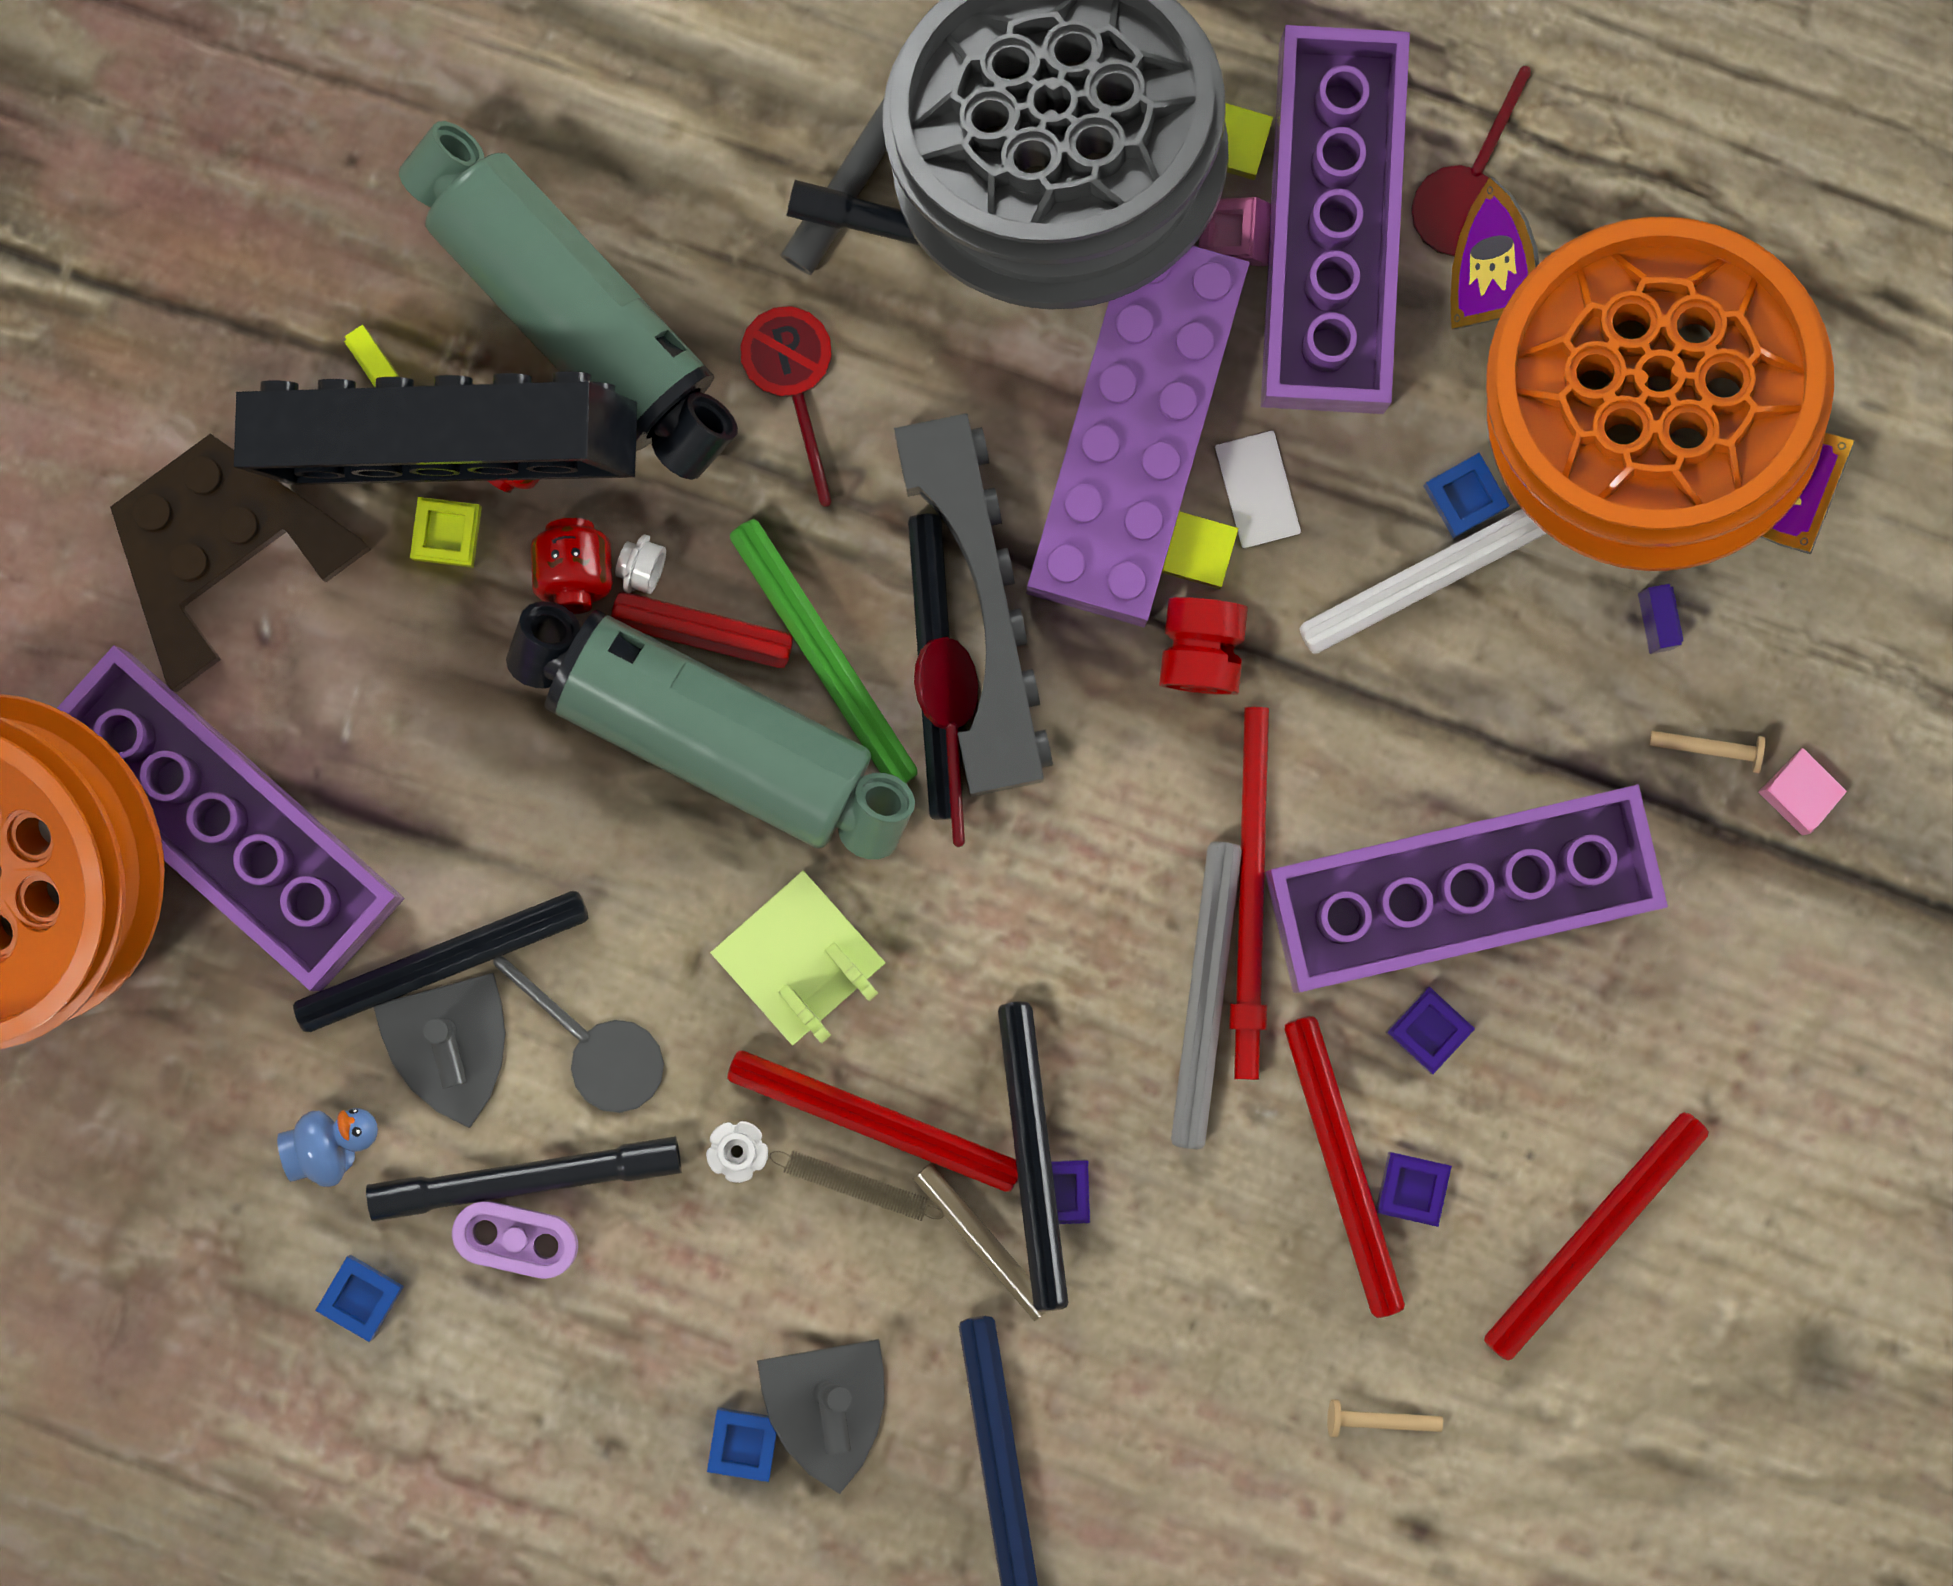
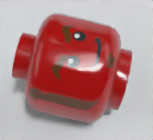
M562 518L549 522L545 527V531L539 533L531 543L533 593L542 601L563 605L573 614H582L590 611L593 602L603 599L611 591L612 562L609 538L601 531L595 529L594 524L586 519Z

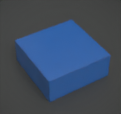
M1480 452L1423 485L1453 539L1501 513L1510 506Z
M349 1255L344 1260L315 1311L370 1342L374 1339L404 1286L354 1256Z
M718 1407L707 1472L769 1482L777 1434L769 1421L768 1415Z

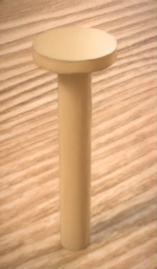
M1651 731L1649 746L1752 761V772L1760 773L1765 749V737L1758 736L1756 746Z
M1331 1399L1328 1408L1327 1426L1330 1437H1338L1340 1427L1442 1432L1443 1417L1341 1411L1340 1401L1338 1399Z

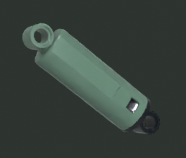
M447 121L436 122L399 168V177L406 190L418 201L431 207L425 220V227L429 233L559 372L574 371L591 374V382L615 385V393L637 402L636 451L652 443L655 455L672 473L689 480L698 479L738 434L737 423L730 411L717 399L705 394L714 380V375L506 153H494L485 157L481 146L466 130Z
M539 601L529 604L522 610L506 657L507 668L512 676L524 685L532 688H550L544 705L546 710L814 848L825 847L838 828L840 840L856 856L879 860L888 857L896 849L914 811V795L908 785L896 776L887 773H871L864 776L871 759V753L866 747L597 609L589 615L581 628L573 612L563 605L554 602Z

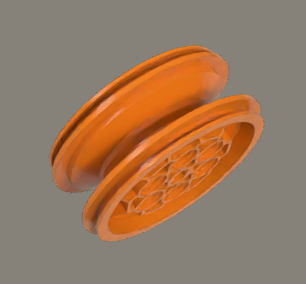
M1643 217L1604 225L1565 243L1547 256L1527 275L1505 306L1493 335L1487 363L1486 393L1489 440L1499 472L1515 501L1544 532L1571 550L1601 563L1642 571H1670L1714 562L1745 548L1772 529L1797 502L1812 477L1825 439L1834 395V363L1825 324L1809 293L1791 270L1762 246L1737 232L1716 224L1679 217ZM1631 320L1643 324L1647 332L1640 338L1625 339L1618 335L1614 329L1621 322ZM1689 324H1698L1705 327L1710 332L1711 337L1701 343H1691L1684 340L1678 331ZM1598 370L1607 374L1612 381L1602 389L1592 390L1584 387L1578 379L1587 371ZM1653 376L1668 378L1670 380L1669 390L1656 392L1649 389L1648 378ZM1716 378H1727L1735 382L1740 391L1731 397L1722 398L1712 394L1706 385ZM1627 424L1634 427L1640 437L1629 444H1618L1611 441L1607 437L1606 432L1612 426ZM1691 428L1699 432L1704 441L1694 448H1681L1672 441L1670 436L1678 429Z
M0 694V1049H5L41 1037L67 1020L84 1014L105 1001L132 975L151 943L159 920L163 900L165 868L161 835L153 808L134 772L117 751L92 729L66 712L25 697ZM39 820L43 821L50 831V843L42 837L39 831ZM47 882L56 889L59 896V905L52 901L48 895ZM2 916L11 924L13 938L3 929L1 923Z

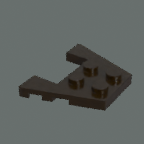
M212 434L207 435L110 506L166 684L174 692H178L221 660L185 611V606L286 532L289 534L324 582H328L371 550L366 542L279 481L235 468L234 450Z

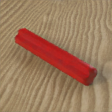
M625 591L618 593L611 612V617L648 636L779 669L786 667L792 651L793 636L787 632Z

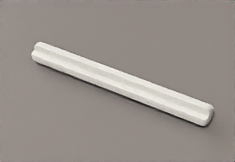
M1520 509L1304 622L1299 628L1301 636L1312 653H1320L1547 533L1529 518L1523 509Z

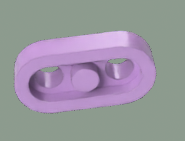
M480 1201L467 1206L458 1214L452 1228L454 1246L458 1253L467 1261L536 1278L547 1279L560 1275L573 1264L578 1252L577 1235L572 1226L563 1218L494 1201ZM482 1220L491 1221L497 1228V1237L490 1244L482 1243L476 1237V1226ZM550 1234L556 1238L558 1251L553 1257H544L538 1253L536 1241L540 1235Z

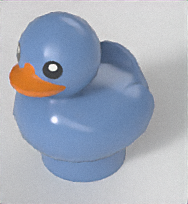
M360 1108L340 1111L336 1122L322 1111H310L304 1114L298 1120L293 1130L279 1133L277 1137L280 1160L288 1180L293 1182L308 1178L323 1187L339 1184L344 1173L352 1166L355 1160V1152L369 1148L376 1140L378 1127L375 1118L368 1111Z

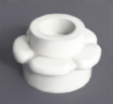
M642 535L638 539L637 544L627 541L620 552L615 575L624 579L623 588L627 593H631V591L636 589L651 594L660 579L666 558V548L649 542V535Z
M740 1121L737 1125L726 1122L718 1126L710 1136L712 1144L706 1152L707 1162L712 1171L717 1174H724L726 1180L730 1182L741 1183L750 1180L753 1172L763 1169L768 1159V1147L761 1141V1131L754 1124L746 1121ZM739 1145L742 1147L743 1154L741 1157L737 1158L731 1154L733 1146Z

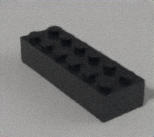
M574 371L553 373L552 382L532 383L531 376L517 373L493 375V384L473 385L471 377L460 375L435 376L434 386H414L413 379L403 377L376 378V388H356L355 381L346 379L318 380V389L299 390V384L295 382L268 380L261 382L260 391L236 392L234 467L289 485L635 477L637 402L615 393V385L591 382V374Z

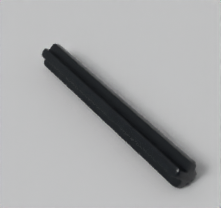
M932 513L917 514L911 516L908 520L918 656L920 650L930 640L940 637L950 638L942 523L940 516ZM922 711L929 815L934 820H950L951 807L946 730L936 727Z
M570 891L297 1000L293 1004L297 1023L303 1032L315 1031L490 961L497 956L505 955L585 923L589 919L587 908L579 892Z
M1010 1002L999 1006L998 1016L1033 1306L1040 1312H1050L1066 1308L1069 1302L1033 1008L1028 1002Z

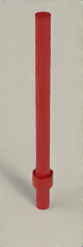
M1244 707L1241 814L1242 853L1239 886L1236 1004H1230L1229 1029L1236 1030L1234 1079L1259 1080L1260 1030H1267V1005H1261L1269 708Z

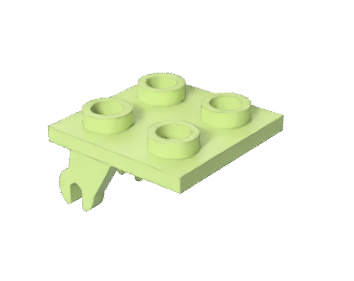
M804 870L710 952L792 1046L810 1030L821 1043L825 1042L831 1034L824 1027L821 1020L857 988L868 1001H871L878 992L867 979L886 963Z

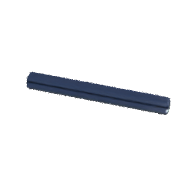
M991 1316L968 1318L960 1322L959 1332L1000 1585L1038 1586L995 1320Z

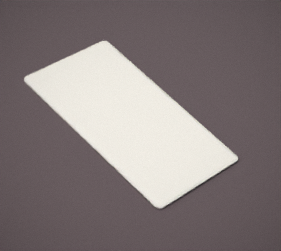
M1274 431L1216 445L1215 450L1235 524L1239 528L1238 535L1242 548L1300 534V525Z

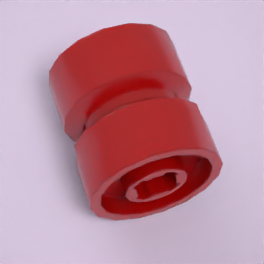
M1169 598L1165 634L1173 640V646L1163 650L1159 686L1194 693L1238 695L1242 659L1234 653V647L1245 640L1248 607L1238 603L1213 599Z

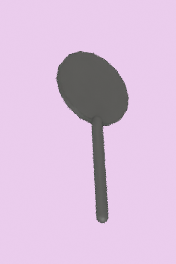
M497 956L493 959L494 965L579 1040L573 1051L571 1072L575 1087L588 1103L602 1111L622 1113L639 1108L654 1096L662 1082L664 1060L659 1044L649 1031L634 1022L612 1020L597 1024L587 1032L503 956Z

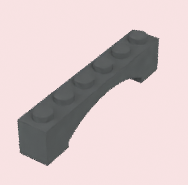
M967 413L894 428L907 497L921 495L946 524L968 564L981 606L986 648L983 690L971 729L958 733L970 797L1042 783L1044 780L1042 768L1053 766L1046 729L1034 732L1029 707L1039 706L1040 699L1033 669L1021 671L1017 647L1028 645L1021 609L1009 610L1004 586L1015 584L1008 548L996 550L991 526L1002 524L995 487L983 490L979 466L989 464L983 428L971 429Z

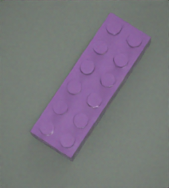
M1285 25L1279 43L1261 389L1262 408L1384 414L1392 403L1410 32Z
M1192 246L1173 266L1152 282L1132 293L1109 301L1026 594L1145 627L1250 264L1249 261Z
M113 645L57 707V709L84 723L106 740L134 772L153 808L160 830L164 861L309 991L324 990L405 899L130 652Z
M1639 784L1274 868L1265 872L1293 993H1300L1668 907Z

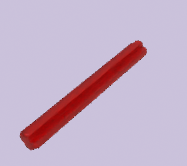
M1306 1016L1285 1024L1284 1030L1370 1311L1376 1318L1397 1314L1404 1310L1405 1303L1318 1020L1314 1016Z
M738 1051L733 1057L727 1073V1079L734 1084L1004 1192H1010L1017 1182L1018 1173L1016 1159L749 1052Z
M1685 1112L1679 1114L1488 1331L1484 1341L1498 1356L1509 1361L1517 1355L1706 1140L1709 1131L1696 1117Z

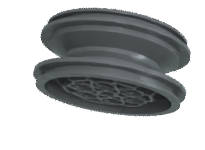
M940 0L917 24L902 46L892 66L886 85L883 102L885 146L893 170L895 191L900 209L910 231L930 258L949 275L985 295L1014 305L1051 310L1094 306L1125 296L1152 282L1185 255L1206 229L1220 202L1229 162L1228 134L1225 122V88L1222 71L1207 35L1194 17L1176 0ZM1069 62H1084L1076 66L1065 65ZM1013 74H1022L1017 79H1003ZM1113 100L1127 101L1126 103L1119 106H1110L1106 104ZM991 126L1002 127L1001 130L994 133L982 132ZM1092 153L1108 154L1102 159L1091 160L1085 158ZM1033 166L1045 167V169L1037 173L1023 172L1025 169Z

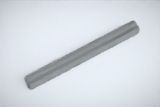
M1211 842L1207 848L1171 1136L1172 1144L1180 1148L1202 1149L1206 1141L1242 853L1239 845L1227 842Z

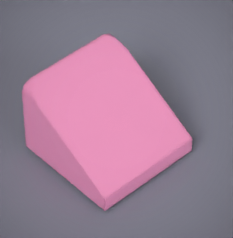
M1258 197L1220 199L1211 221L1199 237V248L1249 261V266H1268L1271 204Z
M1801 748L1758 791L1801 835L1811 834L1847 792L1804 748Z

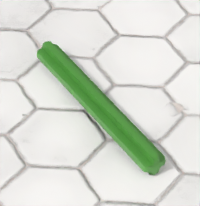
M752 519L735 528L730 533L731 542L861 744L870 751L871 759L879 772L896 776L905 783L911 781L918 774L917 767L760 523Z

